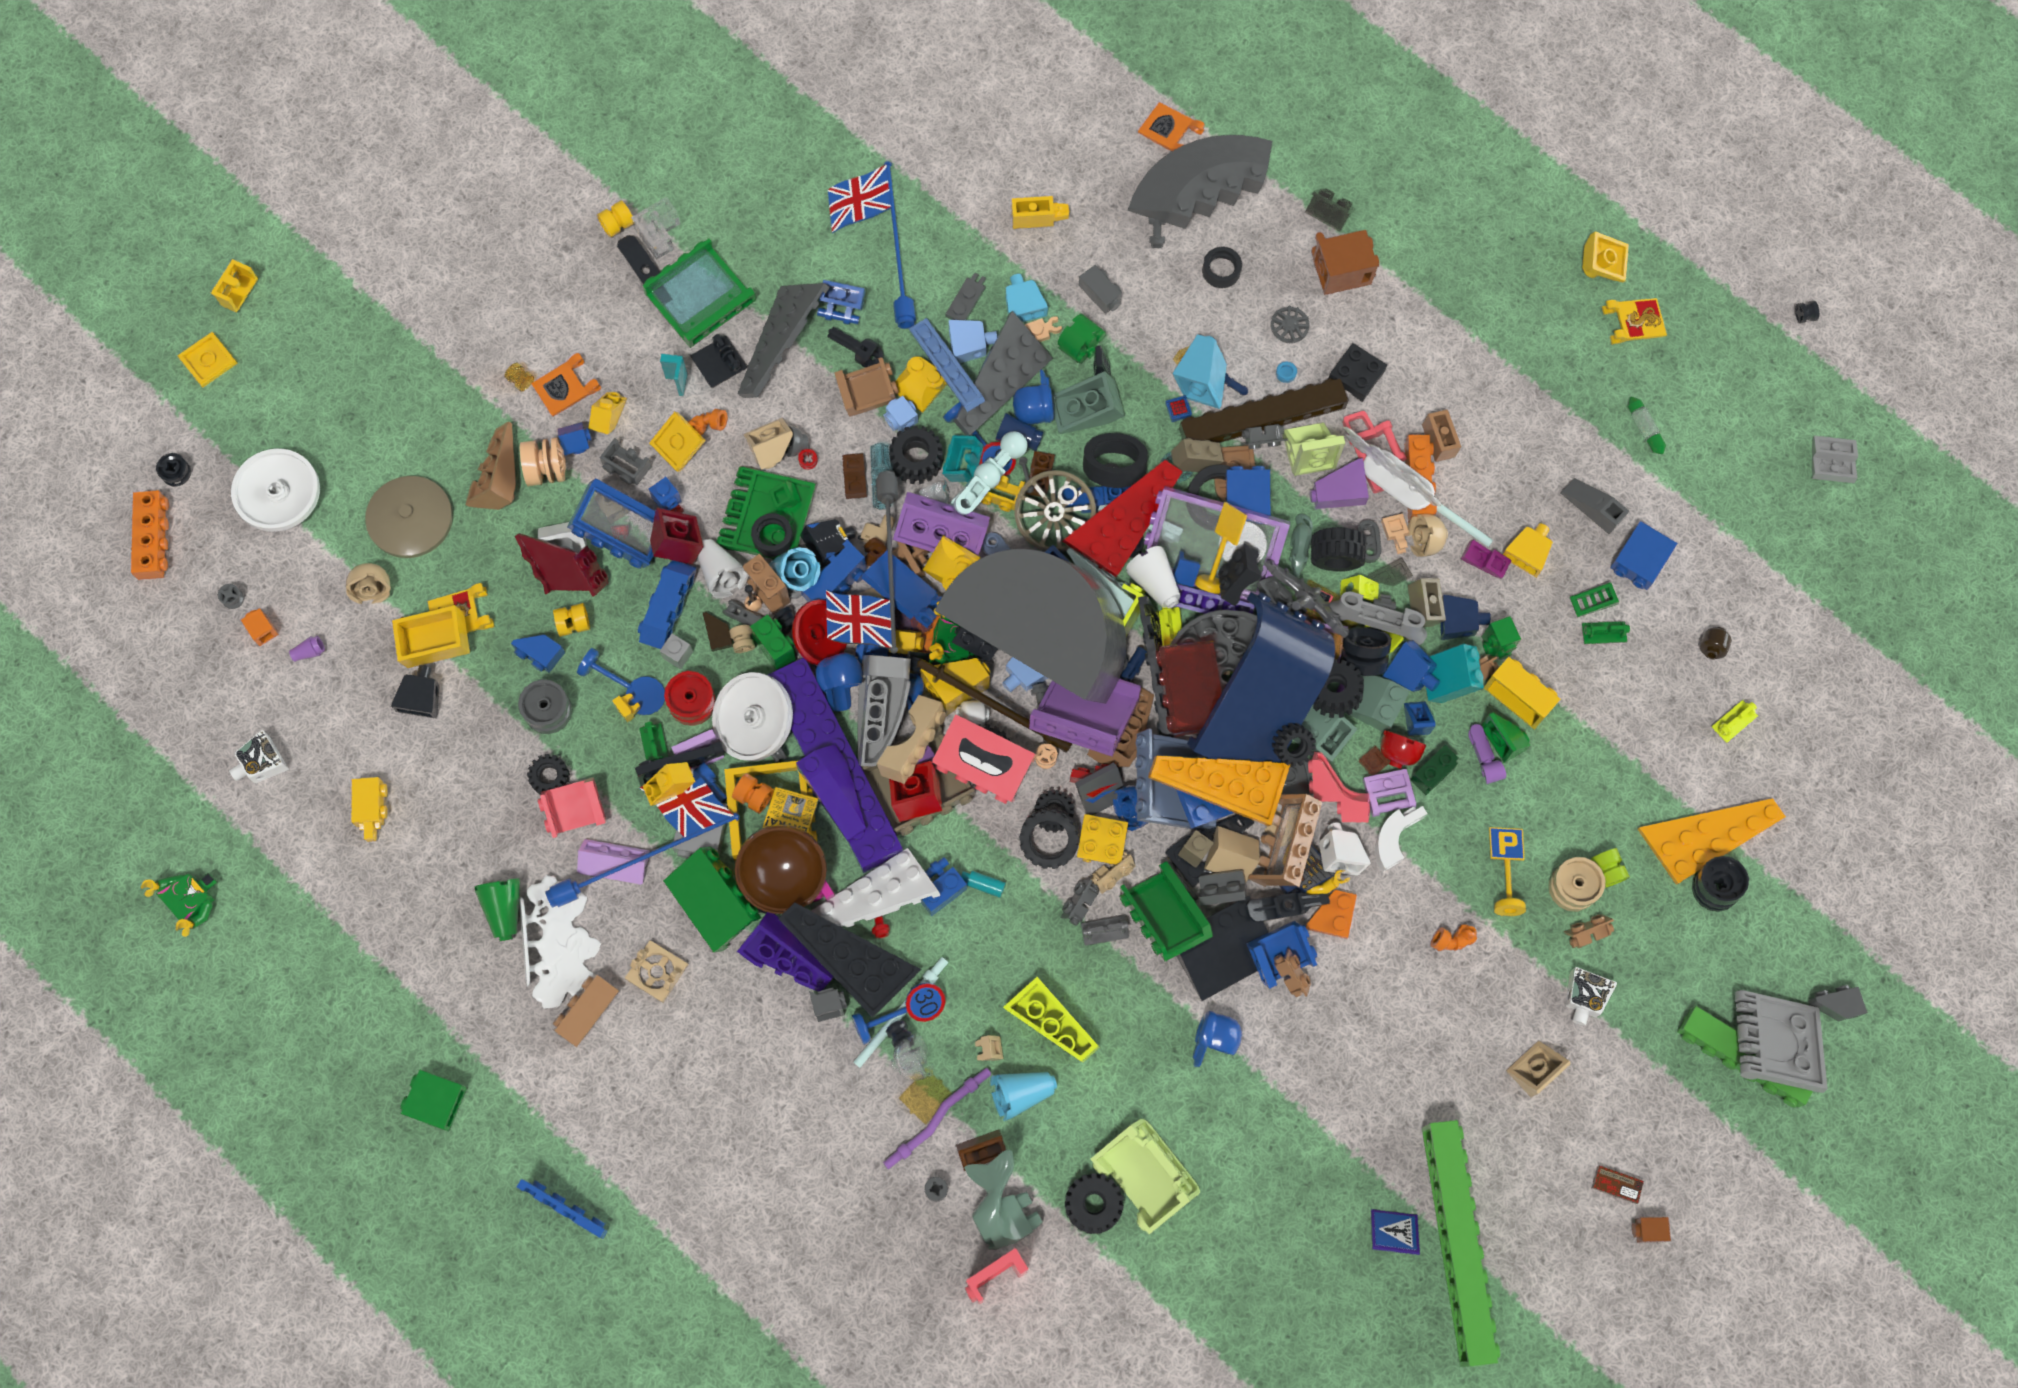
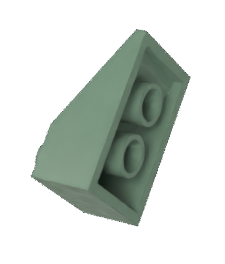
M1105 371L1052 395L1054 417L1060 434L1106 425L1125 417L1115 380Z
M1363 676L1362 703H1359L1357 710L1353 709L1350 716L1383 733L1384 730L1389 731L1410 690L1382 677ZM1340 683L1338 684V686H1337V688H1336V690H1335L1334 693L1337 692V689H1338V687L1340 686Z

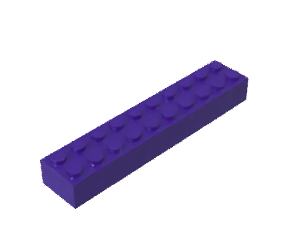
M802 658L768 674L783 685L790 697L793 711L790 730L803 756H807L814 750L835 744L848 763L866 829L847 842L862 872H868L902 852L903 848L807 661Z

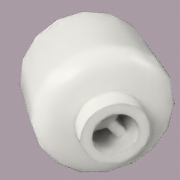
M963 701L956 708V715L977 725L981 724V727H983L985 721L989 720V709L985 708L984 704L980 701Z

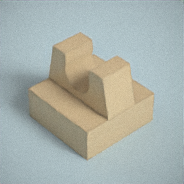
M988 1035L981 1037L980 1040L975 1042V1047H982L983 1054L977 1055V1060L997 1061L1003 1059L1000 1036Z

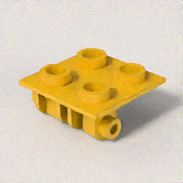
M1084 814L1077 858H1083L1082 861L1091 863V860L1118 865L1122 861L1128 822Z

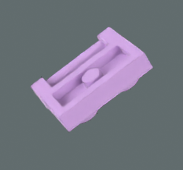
M1407 769L1363 778L1365 791L1370 796V812L1372 817L1398 809L1416 808V801ZM1405 793L1406 799L1378 805L1377 799Z

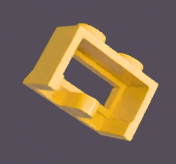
M232 259L211 294L216 297L221 306L237 313L258 278L251 267Z
M1001 476L1000 482L994 489L1016 496L1015 499L1011 500L987 492L981 503L985 505L993 503L999 505L998 507L1001 510L1010 512L1015 509L1016 498L1025 482L1021 481L1018 487L1010 484L1008 477Z

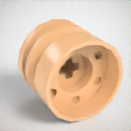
M558 437L551 438V448L547 439H543L542 449H539L535 440L520 443L521 465L527 486L542 485L543 475L545 474L549 483H554V473L558 482L565 481L566 460Z

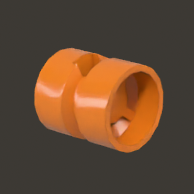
M746 773L734 788L732 798L741 804L748 803V808L760 814L770 802L774 789L765 783L758 784L757 778Z

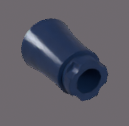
M1005 413L995 440L1001 441L1002 437L1008 432H1019L1027 440V450L1037 451L1044 432L1036 430L1035 427Z

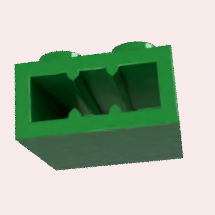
M766 615L750 626L754 641L776 671L796 661L794 655L797 653L794 649L795 645L788 635L784 637L781 631L782 627L776 618L772 620L769 615Z
M419 1070L418 1074H414L411 1079L410 1087L412 1088L409 1095L405 1096L400 1106L402 1111L400 1114L449 1132L467 1088L458 1083Z

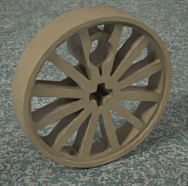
M1046 471L1032 477L1021 488L1015 502V521L1025 540L1043 551H1047L1051 547L1045 545L1054 524L1057 538L1056 548L1060 552H1064L1071 547L1068 545L1063 546L1060 523L1071 534L1074 530L1065 519L1080 525L1086 522L1066 512L1090 509V518L1096 515V503L1091 490L1079 477L1065 471ZM1054 476H1064L1066 481L1064 486L1059 489L1057 499ZM1045 477H1049L1051 500L1037 483V481ZM1071 480L1078 483L1082 488L1078 491L1075 486L1070 485ZM1032 485L1046 504L1025 496ZM1066 488L1074 491V498L1070 501L1065 500L1063 497V492ZM1084 492L1087 494L1090 505L1066 508L1067 505L1074 503ZM1023 500L1044 509V511L1021 513ZM1058 506L1060 515L1052 516L1051 507L1056 508ZM1045 515L1039 522L1026 530L1022 518ZM1048 521L1043 537L1038 542L1030 534Z

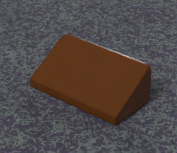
M999 1129L956 1144L964 1171H966L964 1168L966 1165L989 1163L1006 1150Z

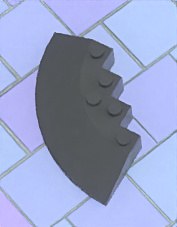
M1219 135L1182 145L1160 159L1147 172L1135 190L1127 211L1186 229L1192 212L1210 217L1217 201L1234 206L1241 190L1259 194L1269 166L1272 141L1246 135Z

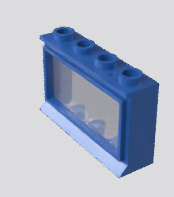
M596 478L590 481L567 528L571 529L572 534L580 538L586 537L591 540V544L610 550V554L614 557L625 558L635 568L641 569V567L645 568L650 565L653 557L650 538L655 511Z

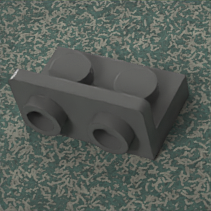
M1243 870L1199 876L1201 889L1199 899L1201 906L1246 900L1247 889Z

